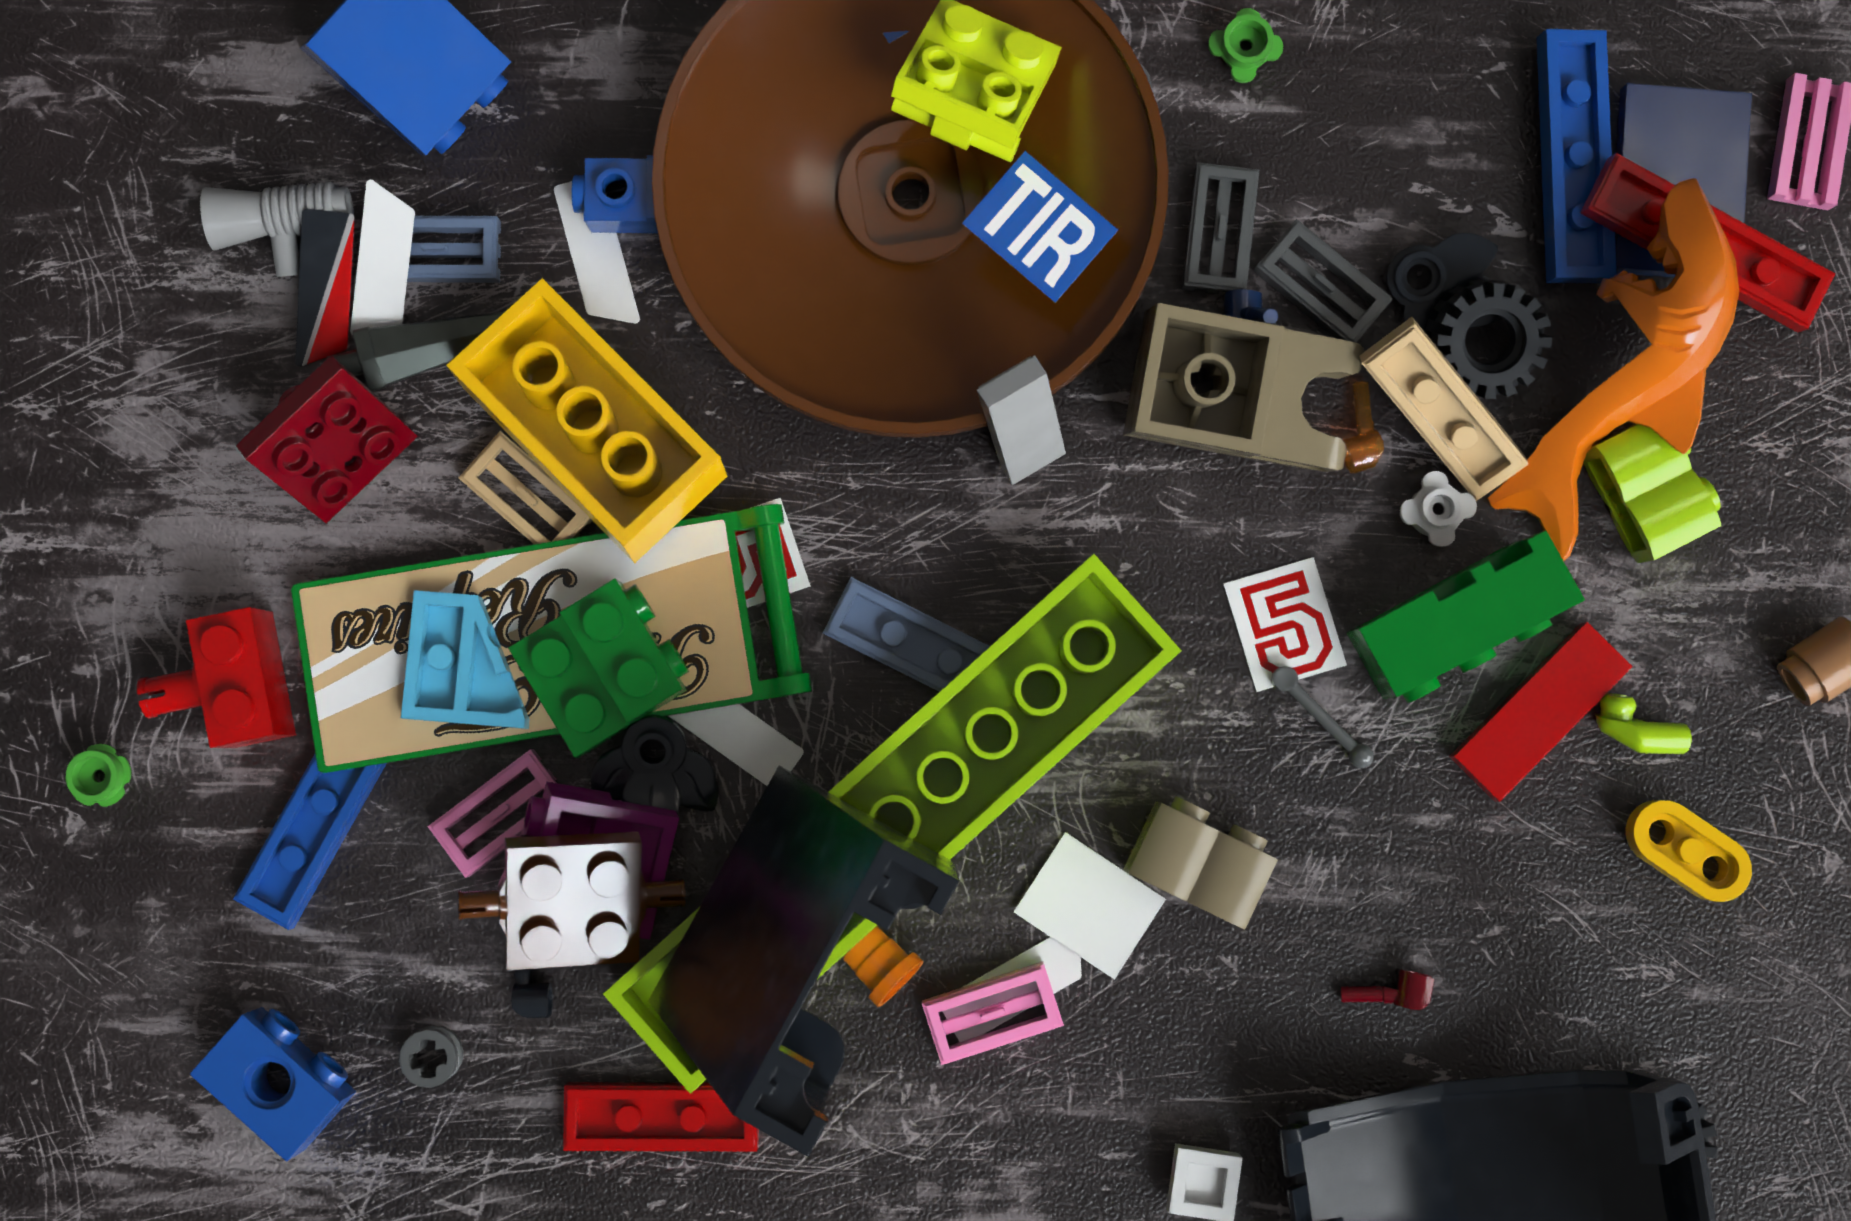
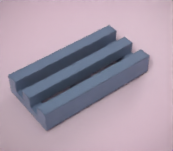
M497 216L414 217L413 233L483 234V243H411L410 258H483V265H409L407 282L500 283L498 258H501V246L498 243V234H501V221Z

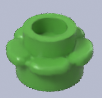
M106 744L91 745L87 748V751L76 754L66 770L68 789L77 801L87 806L98 803L102 807H107L117 803L125 794V784L131 780V767L128 760L124 756H118L115 748ZM98 770H102L105 774L102 782H98L95 779V773Z

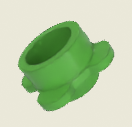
M1244 8L1237 12L1236 17L1228 24L1225 30H1216L1211 34L1208 48L1212 55L1222 57L1231 68L1233 80L1239 83H1248L1255 78L1257 69L1264 63L1276 61L1280 58L1283 52V42L1279 36L1273 34L1271 26L1260 16L1259 12L1251 8ZM1242 41L1250 42L1251 49L1248 51L1242 50L1240 43Z

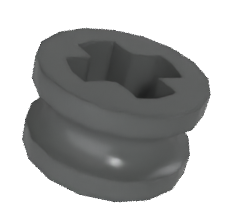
M432 1025L420 1029L405 1041L400 1050L399 1063L402 1073L409 1082L418 1087L433 1088L442 1085L458 1072L463 1062L464 1050L461 1040L452 1030L444 1026ZM428 1040H434L435 1050L444 1048L447 1055V1060L436 1067V1073H429L428 1063L419 1065L416 1058V1053L427 1047Z

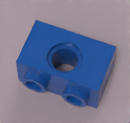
M263 1007L242 1014L193 1069L190 1075L287 1162L307 1149L357 1091L345 1081L348 1078V1074L335 1059L323 1052H318L315 1055L297 1038L300 1035V1030L292 1020L275 1009L266 1011ZM271 1062L281 1064L288 1071L291 1082L287 1094L279 1093L270 1086L267 1079V1070Z

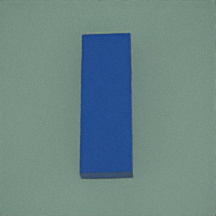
M314 754L233 900L287 930L294 929L387 763L322 773L318 770L316 754Z

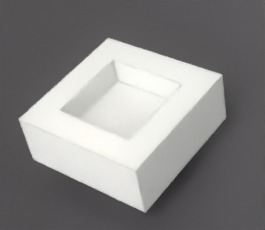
M1175 1143L1166 1205L1168 1212L1216 1221H1234L1242 1156L1235 1152Z

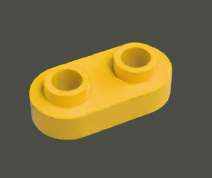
M1651 800L1642 803L1630 814L1626 824V839L1633 853L1696 897L1710 901L1725 902L1737 898L1748 887L1752 876V864L1745 849L1681 804L1673 801ZM1659 820L1665 826L1666 834L1660 843L1655 844L1649 836V828L1653 822ZM1712 856L1716 859L1719 870L1713 879L1708 880L1703 874L1702 867L1704 861Z

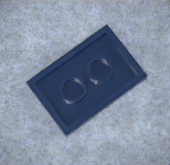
M1627 83L1620 89L1616 153L1674 185L1681 181L1696 178L1710 205L1745 223L1752 93ZM1615 233L1617 273L1625 270L1636 275L1673 278L1676 276V274L1665 273L1662 263H1657L1648 250Z

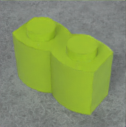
M1633 424L1593 446L1587 452L1583 463L1596 490L1609 507L1613 522L1622 541L1635 561L1643 563L1656 560L1720 527L1721 522L1717 511L1720 510L1721 504L1713 485L1706 478L1698 477L1693 471L1688 457L1691 448L1685 454H1682L1672 448L1651 428Z

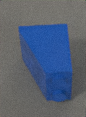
M343 0L300 47L314 62L421 155H427L433 148L440 154H443L451 147L466 129V126L459 119L475 101L482 108H485L503 90L508 80L501 73L511 63L448 0Z

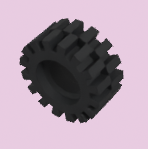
M1479 279L1468 281L1469 286L1467 287L1456 286L1448 291L1452 296L1448 301L1439 300L1433 308L1439 312L1435 321L1430 319L1427 321L1425 330L1432 332V342L1475 395L1484 399H1496V394L1508 397L1518 393L1515 388L1518 384L1528 387L1536 379L1530 374L1535 367L1544 369L1548 359L1540 357L1543 347L1551 348L1552 337L1544 334V327L1551 326L1548 315L1538 311V308L1542 306L1535 297L1526 295V290L1494 280L1483 281ZM1496 314L1508 325L1510 331L1509 345L1504 354L1495 361L1478 363L1470 357L1466 350L1465 336L1467 330L1479 317Z

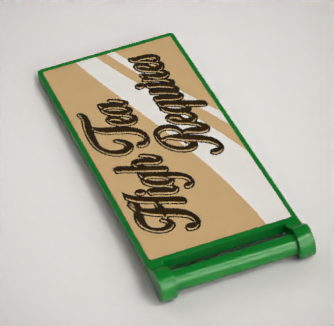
M761 505L735 512L681 520L636 563L605 533L293 585L291 592L318 770L322 773H330L560 734L508 648L561 616L560 611L614 578L622 582L625 589L634 584L637 585L656 616L646 622L659 644L670 639L689 669L688 673L680 677L688 691L649 715L671 716L812 692L810 674L803 673L779 531V526L785 523L782 505ZM754 530L778 676L777 678L759 681L735 534V532ZM414 590L478 595L482 597L530 719L529 729L401 718Z

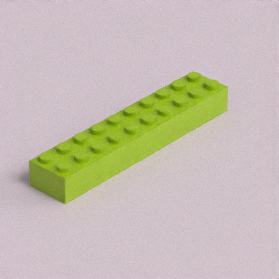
M1093 554L828 792L942 856L952 859L1182 650L1099 558ZM699 908L603 993L607 1000L690 1094L706 1078L648 1000ZM854 912L818 978L870 933L877 924Z

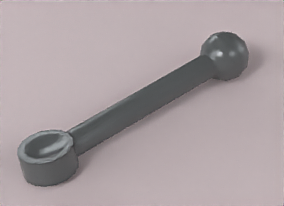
M1283 666L1273 672L1271 681L1274 688L1282 692L1288 691L1349 752V761L1354 767L1363 769L1371 765L1374 758L1372 749L1366 744H1358L1298 684V674L1293 668Z

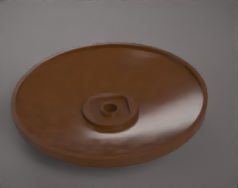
M727 0L702 28L686 52L669 87L659 118L653 150L652 192L654 216L660 244L672 279L695 322L710 343L733 368L766 394L787 407L815 420L855 432L888 437L919 438L951 435L988 426L977 393L978 387L1030 356H1036L1046 371L1052 395L1073 381L1097 359L1117 335L1132 312L1152 271L1163 235L1168 205L1169 169L1166 139L1161 117L1147 76L1127 40L1111 18L1094 0H954L1062 47L1056 65L1019 136L1021 140L1011 163L971 145L967 151L930 135L932 128L891 111L895 99L891 94L896 76L940 0ZM909 31L890 44L883 35L886 32ZM1024 151L1118 229L1116 234L1056 303L962 224ZM915 179L922 182L929 192L927 201L917 209L900 207L894 201L892 194L895 187L901 181Z

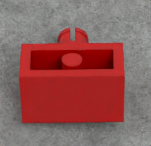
M247 607L186 620L194 662L193 669L138 679L137 695L148 693V695L152 696L165 693L164 696L138 701L142 713L148 719L155 718L161 714L201 706L210 748H238L296 735L274 615L271 611Z

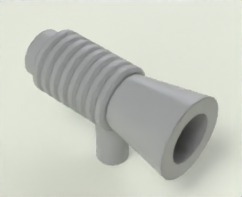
M320 182L316 185L310 183L308 185L300 184L299 186L291 185L290 187L282 186L281 188L268 187L264 188L262 192L204 187L200 196L202 225L211 249L216 251L269 235L276 277L299 275L300 257L296 235L301 236L302 211L304 209L344 212L354 215L352 198L348 187H336L332 182H326L325 184Z

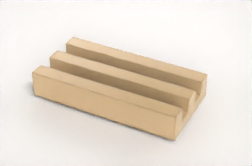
M501 431L498 432L458 477L534 545L551 541L478 478L485 469L490 471L559 532L553 541L577 538L581 530L592 522L591 518L546 472ZM502 450L576 513L569 523L495 460Z

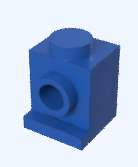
M647 155V159L585 158V175H574L572 179V206L574 213H584V222L591 233H658L652 192L653 155ZM609 184H627V190L622 197L611 199L605 195Z

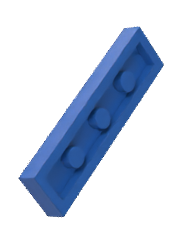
M1546 29L1536 37L1546 283H1601L1603 278L1609 279L1617 275L1615 232L1580 212L1607 158L1612 156L1607 30Z

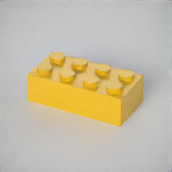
M543 278L446 365L462 388L634 563L728 477L720 456Z

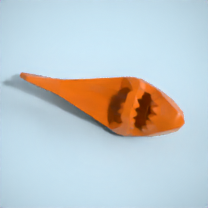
M1696 178L1681 181L1670 190L1661 206L1657 234L1647 247L1653 259H1656L1657 263H1662L1665 273L1676 274L1668 287L1659 290L1652 278L1639 280L1636 274L1623 270L1609 279L1603 278L1596 293L1598 297L1607 303L1619 300L1650 341L1651 345L1582 399L1542 437L1536 449L1527 458L1529 465L1510 477L1487 498L1490 506L1494 509L1527 511L1536 517L1543 531L1546 530L1563 561L1571 555L1578 536L1577 479L1586 454L1593 446L1598 444L1616 427L1628 421L1651 428L1672 448L1682 454H1685L1693 445L1702 416L1706 369L1719 353L1734 322L1739 296L1736 259L1725 233Z

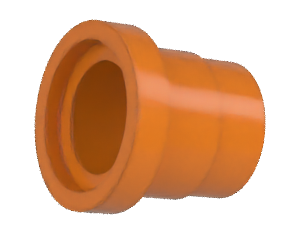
M878 926L848 951L843 958L855 972V975L869 988L871 993L868 998L877 1007L882 1006L891 999L924 963L915 952L908 955Z

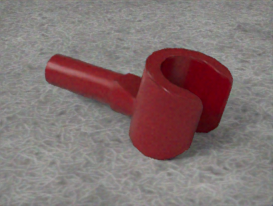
M1400 969L1396 988L1387 986H1341V1003L1384 1002V1004H1394L1412 1010H1421L1431 1001L1434 979L1426 974Z

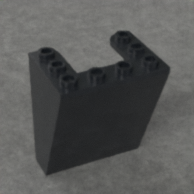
M779 765L648 1002L734 1116L809 1157L828 1123L829 1117L824 1115L830 1088L844 1062L845 1046L841 1034L832 1024L802 1008V1005L854 912L886 930H889L896 914L901 908L915 909L926 905L927 908L941 915L960 881L954 862Z

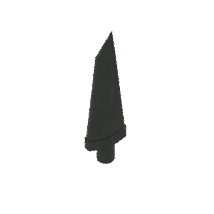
M504 312L353 330L356 349L332 356L354 376L364 374L370 391L384 389L390 384L449 363Z

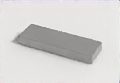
M1036 356L1026 358L978 387L977 393L1001 469L1012 485L1066 454L1048 376Z

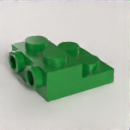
M616 578L560 611L561 616L508 648L574 758L581 757L625 730L636 721L688 691L680 679L681 676L689 672L681 655L670 639L659 644L646 623L656 617L646 598L636 584L625 589L622 582Z

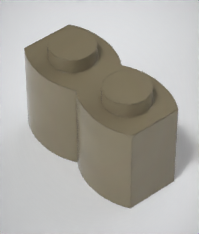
M1175 796L1170 807L1155 801L1123 871L1245 930L1278 859L1263 852L1268 840L1234 824L1228 835L1205 824L1210 812Z

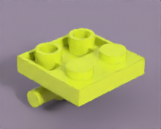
M940 0L896 76L891 94L895 98L891 111L932 128L930 135L967 151L971 145L1011 163L1021 140L1019 136L1056 65L1062 47L977 11L970 6L963 5L954 0Z

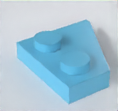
M414 590L401 711L402 719L529 729L530 719L482 597L478 595Z

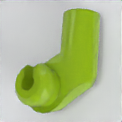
M1607 693L1600 700L1601 712L1600 714H1595L1601 732L1638 753L1685 754L1689 750L1692 735L1686 724L1645 722L1633 718L1636 702L1633 697L1623 694Z

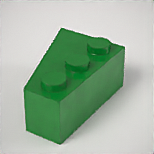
M1545 530L1502 547L1347 632V635L1382 698H1396L1402 695L1406 703H1410L1439 688L1441 684L1437 676L1457 666L1464 673L1484 664L1497 655L1494 647L1515 637L1517 642H1522L1553 625L1550 618L1585 601V598Z

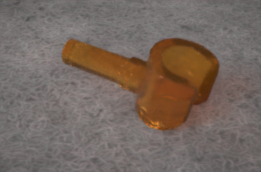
M1365 381L1353 384L1355 425L1358 435L1343 439V442L1346 444L1345 465L1350 473H1358L1374 468L1384 451L1382 437L1377 430H1374V422L1371 417L1369 383Z

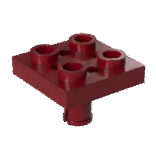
M331 355L300 385L286 390L280 397L278 406L251 430L236 447L247 461L327 524L418 436L404 420ZM353 456H357L350 465H345V462L350 461Z

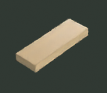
M1410 317L1359 356L1362 365L1476 501L1529 465L1523 452L1413 317Z

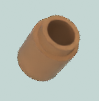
M1840 616L1787 650V659L1777 665L1778 673L1784 684L1805 706H1811L1818 700L1827 703L1851 687V621L1845 617Z

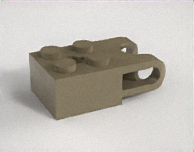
M1157 303L1146 310L1144 314L1123 436L1319 472L1341 470L1344 468L1346 444L1341 438L1329 436L1310 426L1302 414L1301 397L1308 382L1314 378L1340 379L1359 373L1362 368L1359 356L1365 350L1359 343L1284 329V326ZM1200 368H1204L1207 370L1204 379H1213V390L1205 392L1200 396L1195 392V387L1191 385V375L1198 372Z

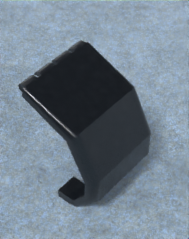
M1568 1070L1437 1081L1295 1111L1289 1115L1288 1124L1278 1128L1284 1176H1295L1296 1184L1286 1189L1291 1221H1716L1700 1114L1695 1093L1684 1082L1643 1070Z

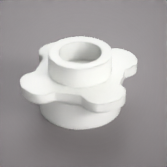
M1432 471L1423 476L1421 480L1422 488L1412 499L1402 503L1400 517L1405 524L1412 525L1418 532L1428 536L1429 542L1432 545L1445 547L1455 540V530L1463 519L1474 516L1477 504L1471 494L1460 493L1449 485L1448 478L1444 473ZM1435 503L1443 506L1444 511L1441 515H1436L1433 512V505Z

